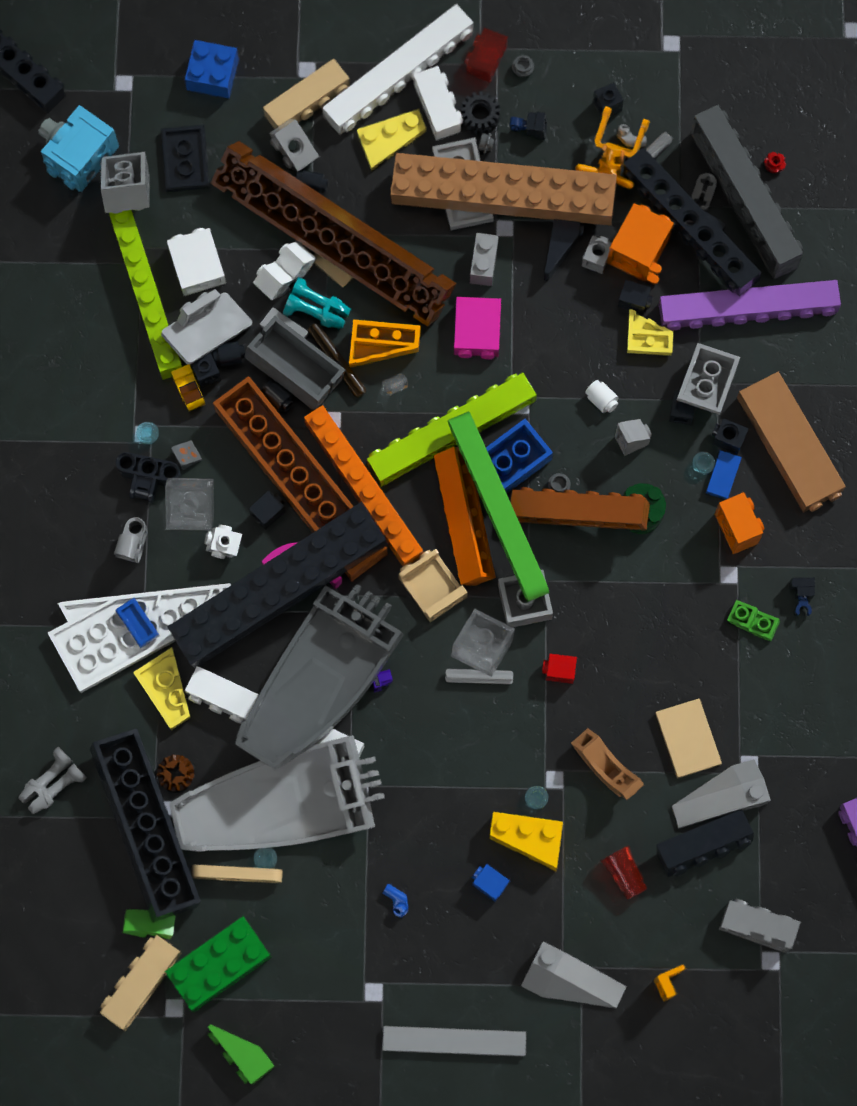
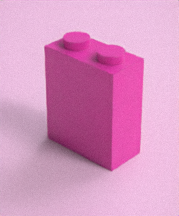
M456 298L454 355H458L461 358L481 356L483 359L499 357L501 299Z

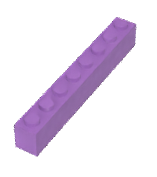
M837 280L750 288L740 297L736 292L732 293L730 290L660 296L659 300L661 326L671 331L687 326L696 329L708 324H712L715 327L729 322L744 324L750 320H756V322H766L772 318L788 320L793 316L809 318L814 314L831 316L838 312L841 306Z

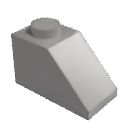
M640 419L618 423L615 432V439L624 456L649 445L650 437L652 436L647 424L643 425Z

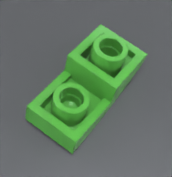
M736 600L727 619L731 624L768 641H772L780 623L779 618L760 612L758 608Z
M126 910L122 933L143 938L148 934L171 939L176 915L153 923L148 910Z

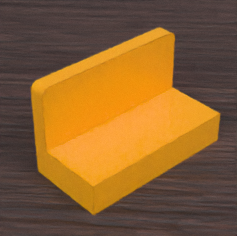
M684 965L665 972L654 979L663 1002L676 995L669 978L682 973L685 970Z

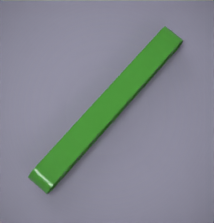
M468 411L449 419L448 425L527 602L548 594L547 583L470 412Z

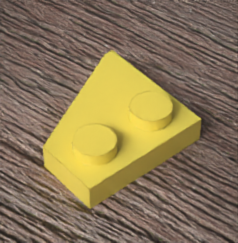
M629 310L627 353L672 356L673 331L659 326L649 318L648 320L636 314L634 310Z

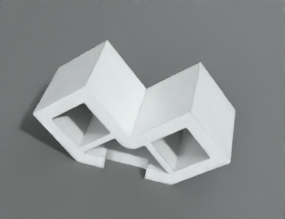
M299 241L291 244L286 243L279 250L280 255L276 262L262 265L256 273L258 276L253 283L271 300L281 297L290 290V283L294 282L296 278H303L316 260V257Z

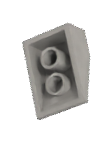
M697 343L677 401L720 415L740 357Z

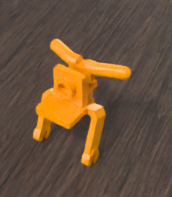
M605 106L595 138L596 147L604 151L602 158L599 159V168L578 164L576 171L617 174L616 184L632 189L634 187L633 181L620 176L625 157L631 158L639 151L650 121L643 119L633 150L608 142L603 144L601 139L612 110Z

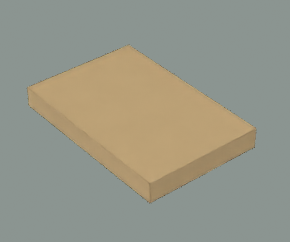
M700 698L655 713L677 779L722 764Z

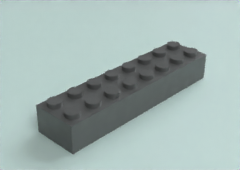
M716 105L695 115L691 135L775 280L798 268L803 255V246L792 235L793 230L790 223L784 221L779 204L777 202L774 203L771 198L770 188L767 184H763L758 167L752 165L747 148L742 147L739 142L738 132L735 128L732 129L728 123L729 117L725 110H721L719 105Z

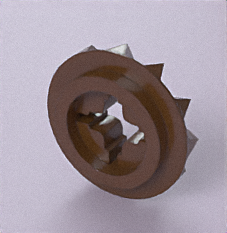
M173 754L164 758L160 765H158L157 777L159 783L165 789L178 792L186 789L192 783L194 768L192 763L183 755ZM179 764V772L184 777L176 776L171 782L172 774L167 769L174 770Z

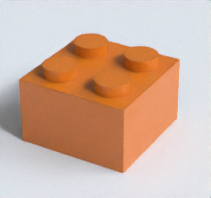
M744 492L719 502L714 514L733 554L757 545L764 530L761 519L756 518L753 512L755 507L751 498H747Z

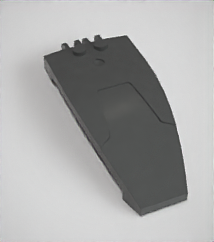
M358 584L354 586L347 597L326 585L313 603L314 607L296 632L268 678L246 721L241 723L235 744L274 770H277L309 749L350 712L371 686L404 636L402 631L384 621L392 607L391 604H385L378 616H376L373 612L379 605L380 598L375 596L369 603L373 593L368 591L359 604L354 602L361 591V586Z

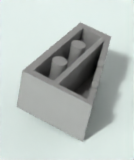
M734 899V901L730 900L727 903L719 930L787 953L793 947L800 921L785 915L771 913L770 910L757 906V908L748 906V903L743 900Z

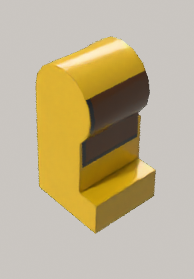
M186 365L171 371L173 380L188 411L205 405L191 366Z

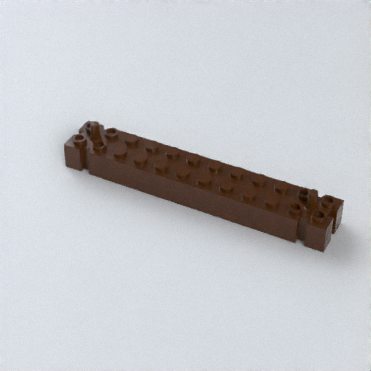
M237 141L226 148L220 161L225 165L217 168L210 184L224 193L229 190L234 193L233 199L406 312L411 309L415 312L413 317L426 326H429L438 319L445 306L442 302L450 297L457 284L443 274L437 277L433 274V267L261 155L257 157L252 156L253 150L242 142Z

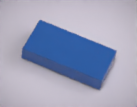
M720 450L706 494L724 500L728 499L742 457Z
M135 598L115 609L140 648L160 636Z

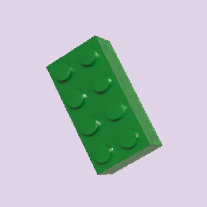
M243 916L165 972L191 1011L195 1012L272 957Z

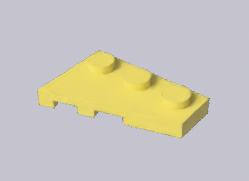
M419 109L357 129V134L371 171L376 169L384 160L391 158L403 146L406 147L426 132Z
M172 647L133 672L171 730L191 718Z

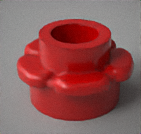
M771 152L764 160V165L769 172L778 173L786 166L784 162L785 157L781 153Z

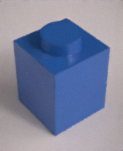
M488 864L484 868L479 867L472 876L475 880L473 886L494 902H496L510 881Z

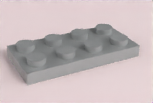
M475 138L432 147L434 157L480 161ZM446 209L450 230L493 222V214Z

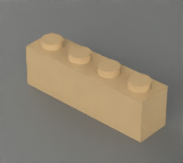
M332 59L263 107L264 116L274 129L289 119H296L297 122L307 120L313 115L314 111L323 108L333 98L350 87L349 77L338 63Z
M158 935L154 939L151 937L143 947L145 952L141 958L136 957L129 966V969H131L130 973L126 978L124 976L120 978L115 985L117 990L112 997L108 996L101 1005L103 1010L100 1013L124 1031L128 1029L167 975L165 971L172 967L182 954Z

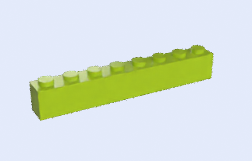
M132 210L120 213L110 212L109 215L162 380L172 377L171 371L181 368L182 365L178 354L161 336L162 330L169 325Z
M524 373L518 376L513 374L505 380V383L489 387L485 394L469 398L466 401L467 404L451 408L447 411V415L431 419L427 426L411 430L408 433L409 436L391 441L388 444L389 447L383 450L377 449L369 454V458H367V465L380 487L433 459L434 455L457 445L448 425L449 419L469 411L480 433L536 402L537 394Z

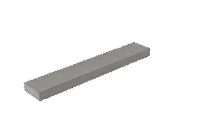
M384 1026L383 1051L525 1056L526 1032Z

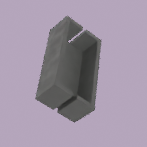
M276 316L262 329V333H259L247 346L245 358L283 386L313 411L323 403L328 393L330 394L341 382L345 373L343 367Z

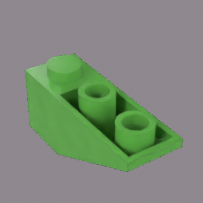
M213 1025L208 1026L211 1030L208 1034L216 1046L220 1043L226 1051L222 1054L230 1064L236 1063L240 1069L237 1074L245 1084L248 1081L252 1085L275 1068L259 1046Z

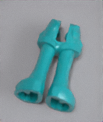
M299 277L292 289V294L289 295L283 314L291 316L295 311H301L320 320L322 326L343 329L345 320L332 313L348 317L351 309L336 297L332 296L329 299L314 292L306 285V281ZM298 297L307 298L321 305L323 309L313 306Z

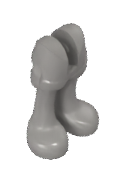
M57 747L53 752L55 762L51 768L38 779L29 780L18 797L25 804L36 794L39 795L28 807L33 814L51 806L54 803L53 798L66 786L73 782H84L87 778L75 764H72L73 761L60 747ZM68 768V770H67V772L64 774V776H62V777H61L56 783H54L52 786H50L49 788H46V786H47L60 772H62L64 769Z

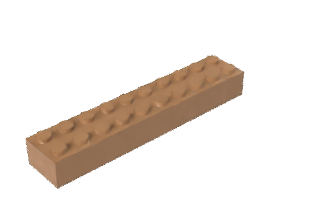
M396 153L391 200L392 204L549 220L560 219L611 226L617 174Z

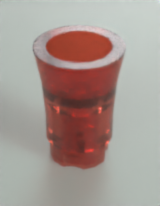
M629 845L600 860L614 878L621 892L624 891L627 900L647 889Z

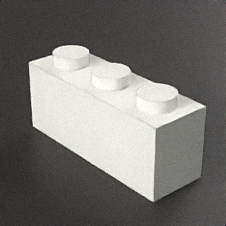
M437 66L414 74V85L435 139L439 140L461 132L463 118L460 111L455 110L454 104H456L452 91L448 92L447 90L448 80L445 73H441Z

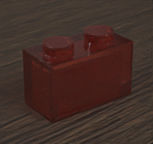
M484 28L481 34H477L473 43L475 48L472 53H468L465 60L467 74L491 83L507 48L508 37Z

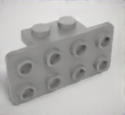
M214 289L208 294L207 292L202 293L193 303L187 302L180 309L181 313L177 321L164 328L161 336L181 359L190 365L250 328L252 320L229 294H219Z

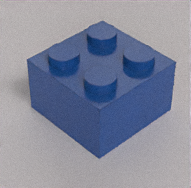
M194 40L185 76L187 90L229 98L239 61L237 48Z

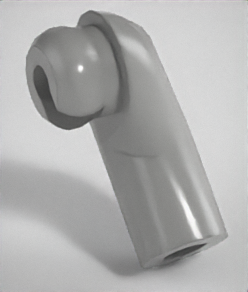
M620 125L616 133L618 139L626 147H634L637 136L632 135L629 131V126ZM646 136L643 137L640 147H646Z

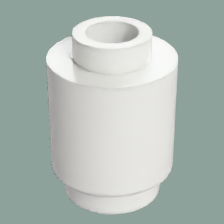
M596 380L587 388L585 393L588 395V399L602 413L607 411L610 413L618 406V396L604 382L600 383Z

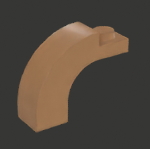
M587 728L571 742L588 767L618 797L622 796L627 800L644 785L639 777L626 769L613 756L601 738Z

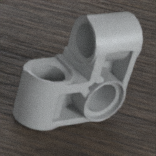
M134 517L126 522L124 531L119 535L114 555L117 558L139 563L148 533L147 526L142 519ZM134 525H141L142 529L139 533H131V528Z

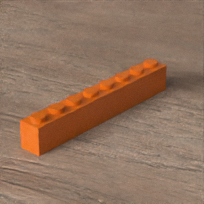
M322 405L304 417L306 427L357 501L364 504L401 565L404 566L410 562L413 564L418 561L419 556L423 553V549L325 407Z

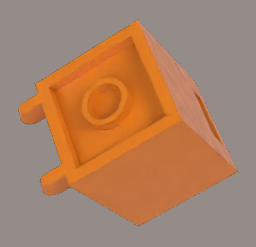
M634 203L610 246L607 263L644 282H649L653 285L657 284L659 277L655 274H659L662 270L661 265L657 264L670 239L674 223L667 216L657 215L651 212L647 206Z

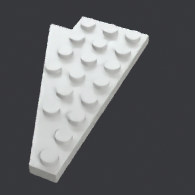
M231 583L60 602L58 605L68 622L48 632V635L77 688L82 693L175 642L176 640L167 626L231 586ZM132 598L136 599L160 635L142 648L139 647L115 611V609Z

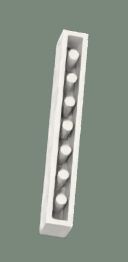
M456 4L323 107L324 118L339 134H342L344 131H350L357 121L361 118H367L375 107L384 105L389 100V96L395 92L402 91L407 82L411 79L414 80V74L422 72L428 66H434L442 55L451 53L455 49L456 44L469 39L473 33V21Z
M198 666L185 689L190 701L199 705L201 702L210 705L209 709L218 714H221L223 711L230 715L229 718L239 724L242 721H246L259 696L257 693ZM332 729L314 745L347 737V735ZM355 739L360 757L364 749V743Z

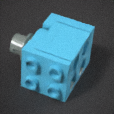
M80 105L70 115L65 124L63 122L56 123L48 118L41 124L38 134L46 139V146L41 150L43 162L47 167L46 171L55 178L59 176L63 179V183L71 190L77 189L80 192L85 189L84 187L89 184L101 169V157L112 156L119 147L114 129Z

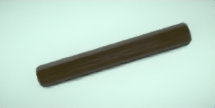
M318 323L311 325L308 328V332L322 352L345 369L342 379L356 398L363 396L367 392L366 388Z

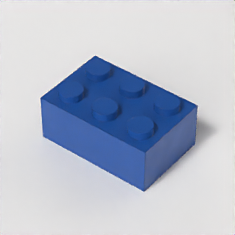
M523 419L486 447L506 494L549 463L553 457L551 449L526 419Z

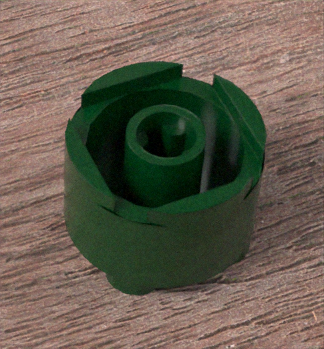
M646 483L635 484L627 488L623 496L640 494L647 499L650 504L647 530H628L636 534H647L657 528L662 522L666 510V502L658 487Z

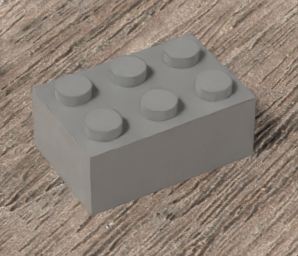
M145 152L101 157V194L105 213H120L126 210L139 211L150 207L149 170Z

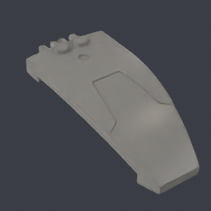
M354 735L312 745L309 749L277 770L259 761L226 774L195 790L188 791L169 803L176 836L181 849L191 851L243 850L287 846L375 827L370 801L385 797L384 793L368 796L367 787H377L381 784V780L365 783V778L377 776L379 772L372 770L363 774L361 765L372 764L376 759L371 757L360 760Z

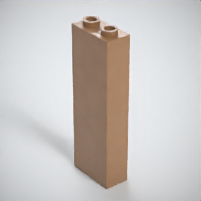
M779 371L739 391L738 401L801 510L805 512L810 509L813 512L822 507L823 502L827 500L832 502L840 498L846 486Z

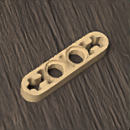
M210 865L191 866V876L194 879L282 883V870Z

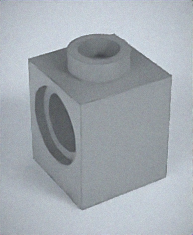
M592 236L583 257L582 267L602 274L607 264L609 249L612 244L610 240L603 236ZM601 250L604 254L596 256L593 254V251Z

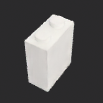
M199 228L191 234H179L173 236L171 240H167L184 296L226 284L209 228Z

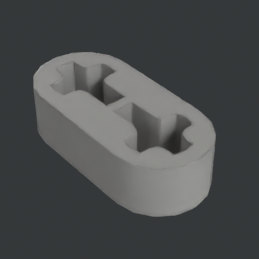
M709 173L699 176L691 197L696 203L700 197L704 198L701 209L705 212L709 209L717 184L716 178ZM707 180L709 181L710 186L707 187V190L705 192L702 191V189L704 186L703 183H705V181Z

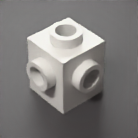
M226 525L212 528L205 537L206 551L212 552L211 556L225 559V556L235 557L238 553L242 534L233 532L232 527Z

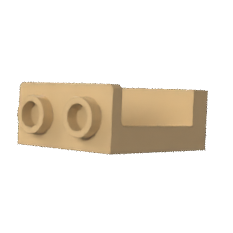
M437 549L432 552L430 550L425 551L419 556L420 560L414 564L410 562L404 565L399 573V580L429 622H432L466 599L468 593L463 585L460 586L442 561Z

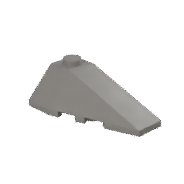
M750 760L732 765L672 805V809L679 829L723 817L740 809L745 811L767 805L770 802V797L764 777L755 760Z
M542 942L521 987L541 997L617 1008L626 989L625 985L545 942Z

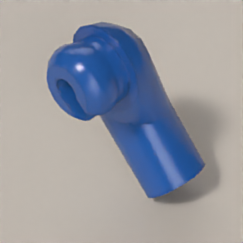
M388 883L383 894L393 900L394 915L402 917L407 914L409 909L407 896Z

